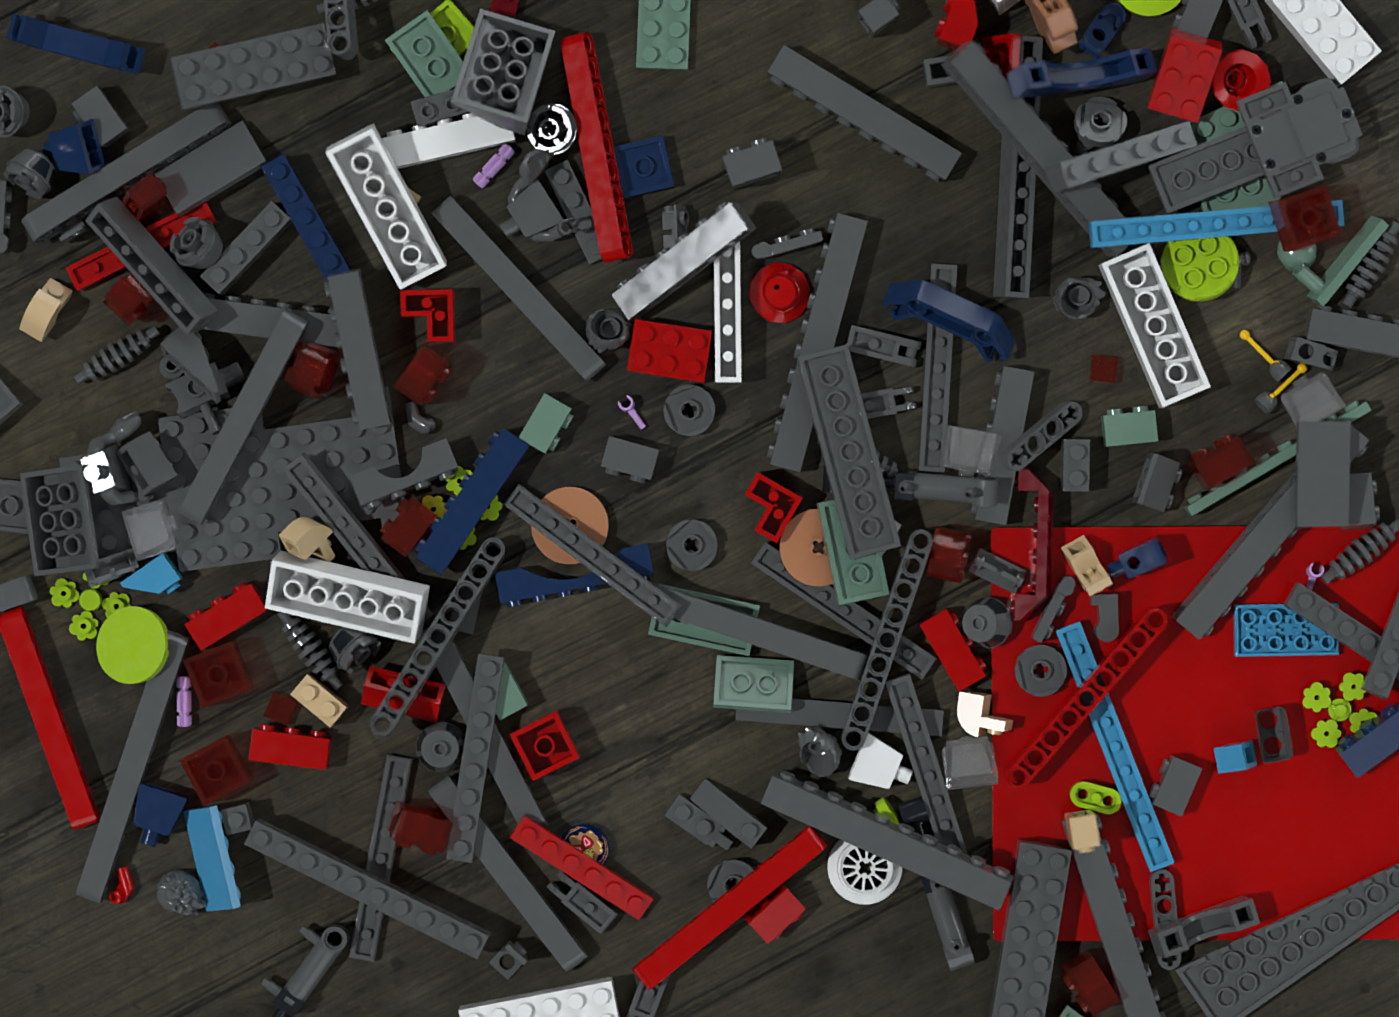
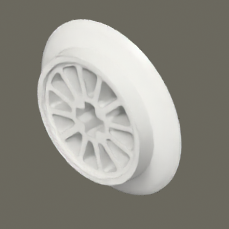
M839 840L830 852L827 868L830 882L839 895L850 902L867 905L880 902L893 893L900 882L902 867L883 858L873 861L876 855L872 854L868 858L867 851H865V856L862 857L858 847ZM855 849L859 859L851 856L849 852ZM846 857H849L855 864H844V860ZM887 861V868L876 867L877 864ZM860 862L872 863L869 874L865 871L859 872L861 868ZM844 867L855 869L846 875L843 874ZM875 871H884L887 874L883 879ZM857 874L851 884L846 880V878ZM871 876L879 879L881 883L875 886ZM862 878L861 889L854 887L857 881ZM866 878L869 879L873 887L872 889L865 890Z

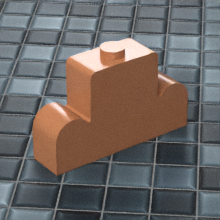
M1023 0L1029 6L1039 34L1054 54L1078 43L1075 31L1078 30L1071 8L1065 0Z

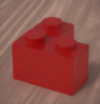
M453 289L400 290L401 317H427V341L429 343L456 342L455 291Z
M758 472L744 494L767 507L754 530L776 543L779 541L803 499Z

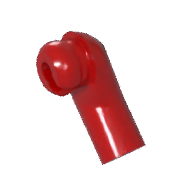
M128 866L116 869L119 884L109 895L110 901L113 904L126 902L134 890Z

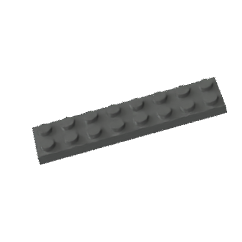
M848 344L797 357L849 559L900 547L898 532Z

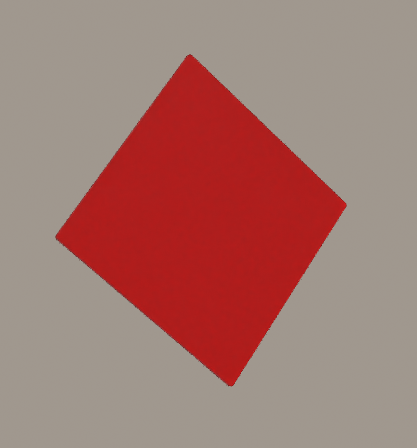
M1375 525L1373 528L1380 532L1378 525ZM1247 526L1053 527L1051 595L1063 576L1072 577L1076 581L1073 593L1064 597L1062 602L1066 603L1060 617H1054L1051 623L1054 629L1048 640L1043 639L1042 643H1039L1030 637L1048 602L1047 600L1025 622L1014 621V616H1012L1013 628L1011 634L1002 644L991 648L992 716L1013 720L1012 730L1003 732V735L992 734V867L1001 866L1009 870L1010 875H1012L1018 839L1070 848L1061 819L1065 818L1064 813L1088 810L1076 806L1070 799V789L1076 782L1086 781L1113 788L1118 792L1089 716L1025 788L1013 789L1006 781L1005 771L1077 689L1055 630L1080 621L1098 665L1141 614L1150 607H1157L1165 612L1168 619L1167 625L1108 694L1148 796L1154 782L1158 783L1162 774L1159 773V769L1165 758L1169 759L1170 755L1202 768L1182 817L1152 804L1175 862L1163 868L1168 870L1174 878L1178 919L1239 896L1252 898L1259 917V924L1238 932H1228L1203 939L1236 940L1398 863L1399 749L1357 778L1335 747L1329 748L1326 745L1319 747L1317 740L1311 737V731L1317 727L1318 721L1323 720L1326 722L1332 719L1328 713V708H1321L1319 712H1314L1312 708H1305L1302 704V700L1305 697L1303 694L1304 689L1310 688L1314 682H1320L1323 688L1327 687L1330 690L1328 697H1330L1331 701L1338 698L1344 699L1343 692L1339 689V684L1343 682L1344 674L1349 672L1354 675L1361 673L1365 680L1371 662L1340 642L1339 655L1234 656V604H1284L1295 583L1307 586L1309 577L1306 574V568L1311 563H1313L1311 569L1313 574L1318 575L1319 568L1322 565L1324 573L1327 572L1330 568L1329 563L1332 560L1339 563L1336 558L1339 553L1347 557L1344 552V548L1347 545L1355 551L1351 541L1358 539L1364 544L1360 539V536L1364 533L1372 538L1369 533L1371 529L1341 531V526L1299 527L1292 537H1287L1282 542L1280 552L1265 562L1263 572L1248 582L1246 592L1240 597L1236 596L1231 602V608L1228 613L1223 617L1219 616L1213 623L1214 628L1211 633L1206 637L1202 636L1199 640L1171 615ZM1033 527L993 528L991 530V554L1026 571L1023 577L1024 580L1015 594L991 583V598L1001 601L1007 607L1009 613H1011V602L1015 600V595H1036V590L1032 589V577L1036 575V564H1033V550L1037 549V538H1034ZM1399 531L1395 533L1396 540L1392 543L1385 540L1388 544L1385 550L1377 546L1381 553L1377 558L1369 552L1373 562L1367 564L1361 559L1364 564L1362 569L1359 570L1355 565H1352L1355 573L1350 575L1344 571L1346 578L1342 580L1335 578L1328 584L1320 576L1316 578L1312 589L1314 593L1329 603H1338L1340 610L1382 636L1399 592ZM1083 535L1092 546L1100 564L1113 583L1095 594H1118L1119 632L1116 639L1111 642H1103L1095 636L1094 626L1097 623V605H1090L1089 594L1082 588L1061 549L1064 545ZM1159 536L1168 556L1166 564L1128 579L1126 573L1112 579L1106 565L1118 560L1119 552L1151 537ZM1137 557L1129 559L1132 565L1140 563ZM1154 612L1149 615L1148 623L1150 626L1160 624L1161 615ZM1136 632L1131 636V644L1134 646H1139L1144 642V635L1141 632ZM1037 644L1054 648L1063 656L1067 666V675L1063 684L1057 692L1044 697L1034 696L1024 691L1017 683L1014 674V666L1018 655L1026 648ZM1116 653L1113 658L1114 664L1118 666L1125 664L1127 661L1126 653ZM1041 663L1036 664L1037 668L1033 670V673L1038 674L1040 678L1044 677V672L1048 671L1047 666L1043 667ZM1103 671L1100 673L1106 685L1110 680V675L1108 672ZM1397 679L1394 680L1387 699H1382L1366 692L1363 693L1364 697L1361 700L1354 699L1348 701L1351 705V714L1353 712L1359 713L1360 709L1365 708L1368 712H1374L1377 716L1380 715L1381 710L1385 706L1399 701V681ZM1079 696V702L1084 705L1081 696ZM1280 706L1287 713L1293 755L1288 760L1265 764L1261 759L1253 711ZM1067 711L1062 715V722L1064 724H1072L1076 719V715L1072 711ZM1265 711L1260 715L1259 723L1265 729H1272L1277 724V716L1272 711ZM1349 717L1344 721H1336L1338 724L1337 729L1341 731V736L1337 738L1338 742L1344 736L1354 734L1350 730L1351 723ZM1049 731L1045 735V742L1054 744L1057 742L1059 735L1056 731ZM1271 736L1264 741L1263 747L1268 754L1274 755L1281 750L1282 744L1277 737ZM1253 741L1257 766L1248 770L1218 774L1213 748L1236 742ZM1037 750L1031 751L1027 757L1028 762L1038 763L1041 760V752ZM1015 770L1010 775V780L1014 783H1020L1024 779V772L1021 770ZM1085 789L1079 790L1078 797L1081 799L1085 798L1087 791ZM1105 796L1103 798L1104 805L1111 804L1112 797ZM1121 803L1119 810L1113 814L1092 811L1094 814L1099 815L1103 829L1099 830L1101 839L1106 838L1111 853L1107 854L1109 863H1115L1119 878L1115 879L1118 889L1123 888L1126 895L1127 903L1123 905L1126 913L1131 912L1135 923V927L1131 928L1134 938L1139 937L1140 941H1151L1148 930L1153 928L1149 876L1152 872L1147 867L1124 805ZM1071 853L1057 941H1101ZM1163 873L1159 874L1158 879H1155V883H1158L1161 892H1155V896L1160 894L1170 895V890L1164 891V882H1168V878H1165ZM1009 891L1000 910L993 908V938L996 941L1002 940ZM1162 899L1157 903V910L1160 913H1167L1171 909V903L1167 899ZM1399 910L1357 939H1399Z

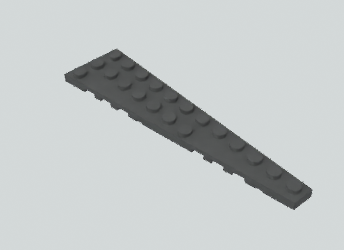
M1399 862L1195 958L1174 970L1207 1017H1245L1399 910Z

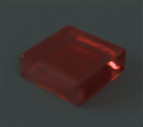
M1092 355L1089 381L1116 383L1118 357Z
M273 692L263 716L288 726L298 701Z

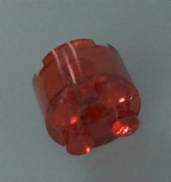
M131 273L129 277L122 276L106 294V300L102 303L123 322L131 325L136 319L139 321L147 313L148 308L145 306L151 301L155 302L156 300Z
M307 341L305 344L299 342L294 352V357H296L294 365L289 367L285 376V381L289 382L290 389L322 400L324 396L320 394L323 390L328 391L336 375L338 364L334 363L335 356L339 358V352L311 341Z
M935 527L926 576L961 584L964 574L963 568L966 567L968 549L965 548H969L972 533Z

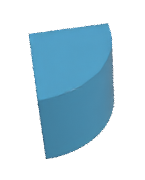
M1252 740L1213 748L1218 774L1248 770L1257 766Z

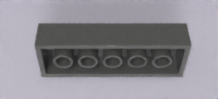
M324 23L169 59L182 111L336 75Z

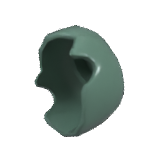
M1296 230L1289 232L1278 243L1277 255L1286 270L1293 272L1295 267L1301 263H1304L1308 268L1314 264L1317 247L1313 238L1307 233Z

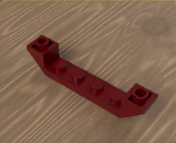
M1028 466L1020 471H1016L1014 482L1020 492L1038 493V497H1035L1034 511L1038 513V523H1034L1033 527L1034 538H1037V549L1033 550V564H1036V575L1032 577V589L1036 590V595H1015V600L1011 602V615L1014 616V621L1025 622L1051 597L1054 493Z

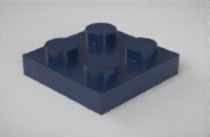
M663 135L614 147L624 199L675 187Z

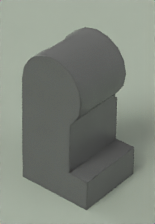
M1290 337L1284 359L1333 371L1339 351L1300 337Z
M1093 594L1089 596L1090 605H1097V623L1094 626L1095 636L1103 642H1111L1116 639L1119 632L1118 594Z

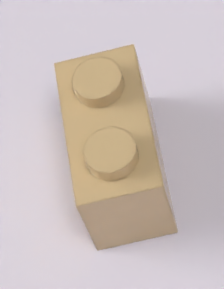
M311 673L307 674L290 694L329 727H332L350 706Z
M1091 810L1064 813L1069 845L1074 850H1078L1079 853L1094 851L1095 846H1100L1096 815Z

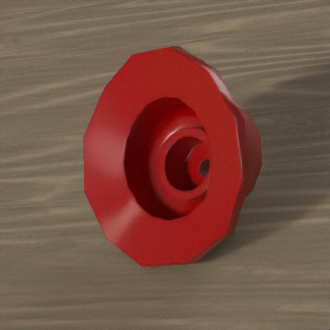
M1239 49L1227 53L1218 62L1211 83L1214 96L1225 108L1239 111L1236 101L1268 89L1271 79L1267 65L1257 54Z
M774 262L759 269L751 281L749 299L756 312L770 322L787 323L800 317L807 307L810 297V286L803 272L791 264Z

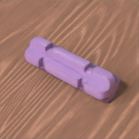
M503 144L498 150L499 153H495L483 166V171L481 173L478 172L473 177V181L479 187L484 188L489 183V178H493L506 164L505 161L515 154L514 149L508 144Z
M179 676L176 679L177 688H179V691H177V712H179L177 725L179 727H189L192 724V715H190V712H192L191 691H189L191 677Z

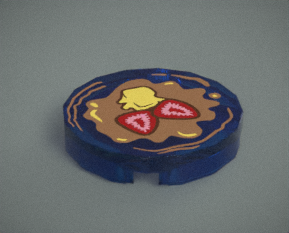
M578 824L572 826L563 834L562 839L605 865L609 857L610 847L608 838L601 829L591 824Z

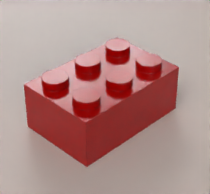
M1171 28L1148 98V109L1198 123L1222 52V42Z
M635 319L627 371L704 383L712 331Z

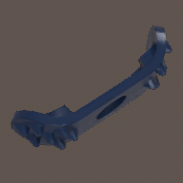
M1111 2L1106 4L1078 41L1080 49H1085V54L1091 53V58L1099 59L1126 19L1125 9L1118 3ZM1092 31H1099L1103 35L1104 41L1095 39Z

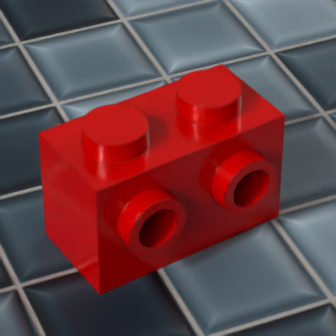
M782 883L746 912L743 918L769 944L771 941L778 939L789 924L796 922L806 909Z

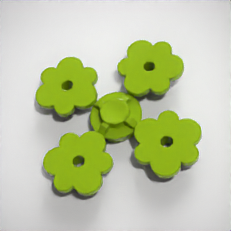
M458 466V471L454 472V477L446 480L448 482L446 484L447 490L453 491L456 496L462 490L458 486L457 480H462L466 474L470 476L473 474L470 470L463 471L461 466ZM427 495L422 499L423 505L419 507V513L423 514V520L427 524H432L437 516L442 519L447 511L444 508L446 503H443L441 496L433 498ZM497 495L491 502L490 508L481 517V520L488 518L494 521L499 517L498 511L502 509V503L498 501ZM432 507L436 508L435 512L431 511ZM475 527L461 546V550L466 549L467 545L471 546L476 543V536L473 534Z
M84 573L83 579L87 581L86 575ZM60 578L56 581L55 586L50 588V594L53 595L51 601L55 606L63 605L65 608H69L72 602H76L79 599L80 606L86 611L82 612L81 615H74L72 617L73 623L69 626V631L71 634L77 635V638L81 641L85 640L86 637L93 639L97 636L96 627H98L99 622L97 619H93L91 611L97 610L102 604L103 609L106 610L105 615L108 618L118 609L131 606L129 605L130 597L125 593L119 595L117 592H112L109 596L110 598H105L102 601L100 592L96 590L101 584L85 589L79 594L75 590L76 584L74 582H68L66 579ZM115 604L119 605L118 609L115 608Z
M1349 672L1344 674L1343 682L1339 684V689L1343 692L1344 699L1338 698L1331 701L1330 697H1328L1330 690L1327 687L1323 688L1320 682H1314L1310 688L1304 689L1303 706L1308 709L1312 708L1314 712H1319L1321 708H1328V713L1332 718L1326 722L1323 720L1318 721L1317 727L1311 731V737L1317 740L1319 747L1326 745L1329 748H1333L1337 745V738L1341 736V731L1337 729L1338 724L1336 721H1344L1349 717L1351 723L1350 730L1355 733L1359 730L1362 721L1373 720L1377 717L1376 713L1368 712L1365 708L1360 709L1359 713L1353 712L1351 714V705L1348 701L1354 699L1361 700L1364 697L1363 693H1366V691L1361 690L1364 682V676L1361 673L1354 675Z

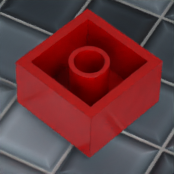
M558 709L510 733L533 781L580 758V753Z

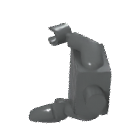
M535 149L529 152L520 165V178L514 183L507 198L509 204L507 209L512 217L500 224L507 238L521 230L526 239L531 238L534 242H553L566 234L574 233L578 230L577 228H569L568 222L573 220V218L563 219L539 180H535L550 159V155L543 149Z
M132 412L118 418L108 433L90 441L87 455L81 458V463L85 464L86 467L84 476L88 481L92 494L101 496L110 505L132 503L134 500L138 503H145L154 497L142 496L138 489L134 492L132 491L127 471L115 453L119 450L116 442L126 439L139 428L141 418L138 412Z

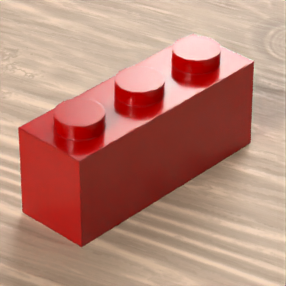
M243 582L232 589L234 594L225 599L222 595L210 603L212 608L203 612L202 609H199L188 616L190 621L184 625L201 651L269 610L265 608V600L254 583L247 585L246 582Z
M944 608L918 623L959 692L986 676L983 670L987 669L979 655L974 657L970 648L974 645L965 633L961 635L957 628L961 623L953 610L948 613L947 609Z
M370 666L364 683L361 704L379 708L400 673ZM409 676L403 681V684L408 688H413L418 683V680L413 676ZM427 680L407 711L406 716L437 723L446 685ZM395 698L390 701L389 706L394 710H399L403 707L404 702L399 698Z
M259 724V728L252 729L249 760L326 770L329 767L332 737H327L324 731L311 730V734L300 733L301 729L285 727V731L275 730V725Z

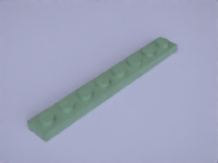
M1355 400L1344 407L1346 412L1339 416L1333 413L1321 421H1337L1339 418L1353 422L1370 412L1371 408L1367 402L1359 403L1358 400ZM1289 439L1277 446L1278 452L1269 456L1268 452L1254 460L1256 464L1249 469L1243 466L1232 473V479L1226 482L1221 479L1209 486L1211 491L1202 495L1199 492L1188 498L1189 504L1184 506L1189 516L1195 515L1295 456L1296 441L1292 443Z

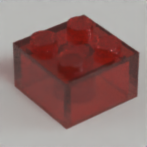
M1326 185L1314 186L1268 202L1284 252L1295 251L1342 235Z
M423 344L394 388L419 405L430 404L438 394L435 388L440 381L445 383L452 374L453 370L450 367L453 363L429 346Z
M1225 434L1213 441L1214 447L1210 449L1203 447L1191 454L1192 460L1187 463L1203 489H1211L1255 463L1239 436Z
M236 640L183 660L202 709L254 688Z
M230 734L179 760L203 806L253 780Z
M396 801L386 831L399 846L411 848V845H415L421 848L420 851L430 855H435L436 852L444 854L453 823L443 814Z
M1088 950L1062 965L1065 972L1061 976L1071 992L1075 989L1077 990L1078 994L1074 997L1085 1013L1090 1011L1093 1017L1120 1001Z

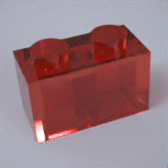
M150 173L126 191L122 203L141 223L161 208L168 193L166 185L159 177L155 178Z
M413 497L409 501L404 498L396 508L399 514L394 521L388 519L380 529V532L383 533L381 539L404 557L408 555L437 517L436 514Z

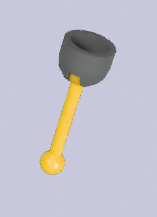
M1248 330L1240 332V338L1247 340L1270 363V374L1277 383L1292 369L1283 360L1274 361L1250 337Z
M1300 363L1297 366V370L1273 393L1263 392L1254 399L1257 406L1264 413L1270 414L1277 406L1276 396L1299 374L1305 373L1307 365Z

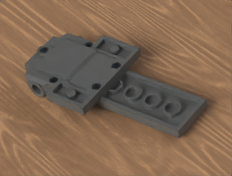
M1320 79L1302 86L1297 93L1291 95L1286 82H1283L1236 101L1245 127L1152 163L1147 167L1166 214L1265 175L1275 199L1323 180L1324 177L1319 165L1335 164L1352 157L1359 150L1358 137L1363 134L1344 87L1338 88L1331 79Z

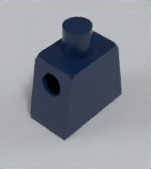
M93 119L64 127L49 134V142H46L43 146L44 155L48 158L53 157L55 166L60 171L90 174L106 166Z
M1156 535L1119 552V559L1106 566L1112 579L1125 573L1128 579L1166 564L1168 556L1159 536ZM1137 557L1140 563L1132 565L1129 559Z
M147 782L140 783L134 825L144 828L141 843L155 847L159 834L171 835L190 796Z

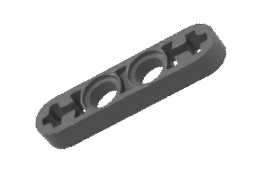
M1063 401L1004 449L1001 454L1002 466L1012 471H1020L1081 420V406L1073 401ZM1068 408L1072 409L1070 412L1071 417H1065L1069 413ZM1050 421H1053L1055 424V431L1052 435H1049L1046 430L1047 424ZM1034 436L1037 440V445L1031 451L1028 447V441ZM1012 454L1018 455L1014 459L1016 462L1015 464L1011 463V461L1013 460Z
M1164 868L1153 871L1149 876L1153 928L1174 921L1178 917L1173 875ZM1161 873H1163L1165 878H1168V882H1164V891L1170 890V895L1160 894L1155 896V892H1161L1160 885L1155 883V879H1158ZM1162 899H1167L1171 903V909L1167 913H1160L1157 910V903ZM1181 953L1175 954L1176 958L1171 960V964H1167L1165 960H1162L1161 956L1156 955L1157 962L1162 968L1173 970L1181 962Z

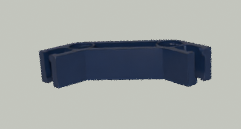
M12 14L6 37L8 40L33 48L134 74L140 73L146 51L144 48L134 47L125 42L109 40L17 14Z
M915 280L891 283L883 300L885 307L895 305L894 309L890 311L894 320L917 317L975 344L985 362L993 360L996 350L999 352L998 357L1000 360H1008L1015 344L1014 337L998 314L927 281Z

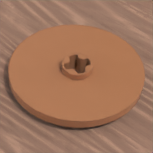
M563 487L548 493L541 499V501L569 521L575 520V526L601 546L605 544L609 531L608 515L603 504L592 493L577 487ZM531 526L533 539L539 550L546 557L561 564L571 565L580 563Z
M818 509L804 511L789 521L781 535L779 544L781 561L788 573L803 584L815 587L831 585L833 581ZM814 541L816 543H824L822 547L823 554L820 552L813 553L814 545L812 543Z

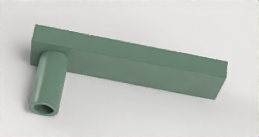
M1370 216L1321 278L1304 263L1295 267L1292 274L1310 290L1307 297L1313 303L1324 307L1389 225L1383 219Z

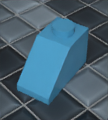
M162 553L120 584L124 588L157 594L166 591L167 594H170L181 586L179 581L183 579V576L167 553Z

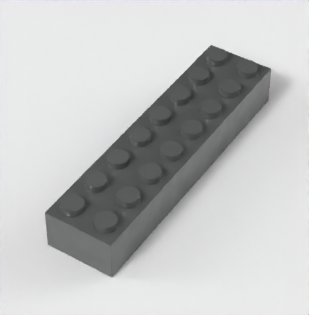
M1022 839L1017 841L1012 875L1015 877L1009 890L989 1017H1045L1072 853L1069 847Z

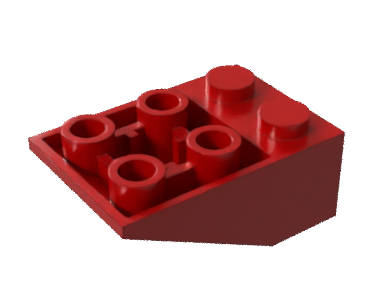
M947 0L943 12L947 13L946 19H940L934 36L938 37L937 45L955 51L962 43L971 42L978 25L975 0Z

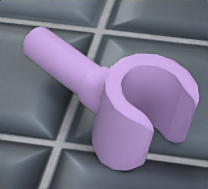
M626 395L631 401L630 406L624 408L619 401L618 406L623 412H628L639 428L643 429L646 425L634 409V400Z
M1313 563L1306 568V574L1309 577L1306 587L1311 591L1316 578L1324 573L1323 565L1320 566L1318 575L1313 574L1311 570Z

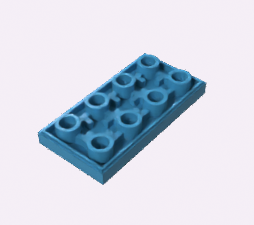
M1331 603L1338 608V603ZM1283 604L1233 605L1235 657L1339 655V641Z
M217 805L183 811L201 890L204 892L203 898L207 904L206 911L228 910L241 907V893L235 883V868L229 858V842L226 836H224L222 828L223 817Z

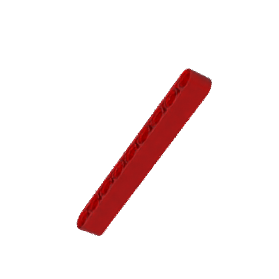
M586 31L562 38L561 50L577 126V135L599 252L602 260L605 263H610L632 257L633 247L595 44L591 34Z
M18 606L1 612L0 631L71 826L74 830H78L100 822V816L26 611L23 606Z
M1150 607L1141 614L1005 771V778L1010 787L1019 790L1025 788L1163 631L1168 621L1164 611L1157 607ZM1154 612L1161 615L1160 624L1150 626L1148 623L1149 615ZM1136 632H1141L1144 635V642L1139 646L1131 644V636ZM1118 652H1124L1127 655L1126 663L1121 666L1115 665L1113 661L1115 654ZM1103 671L1108 672L1110 675L1109 682L1106 685L1097 684V675ZM1085 691H1089L1093 695L1092 702L1087 705L1079 702L1080 694ZM1067 711H1072L1076 715L1075 721L1069 725L1062 722V715ZM1049 731H1056L1059 735L1057 742L1054 744L1045 742V735ZM1033 750L1041 752L1042 755L1041 760L1035 764L1027 760L1028 754ZM1015 770L1024 772V779L1020 783H1014L1010 780V775Z
M806 827L633 967L632 971L648 990L652 989L821 853L828 844L814 827Z

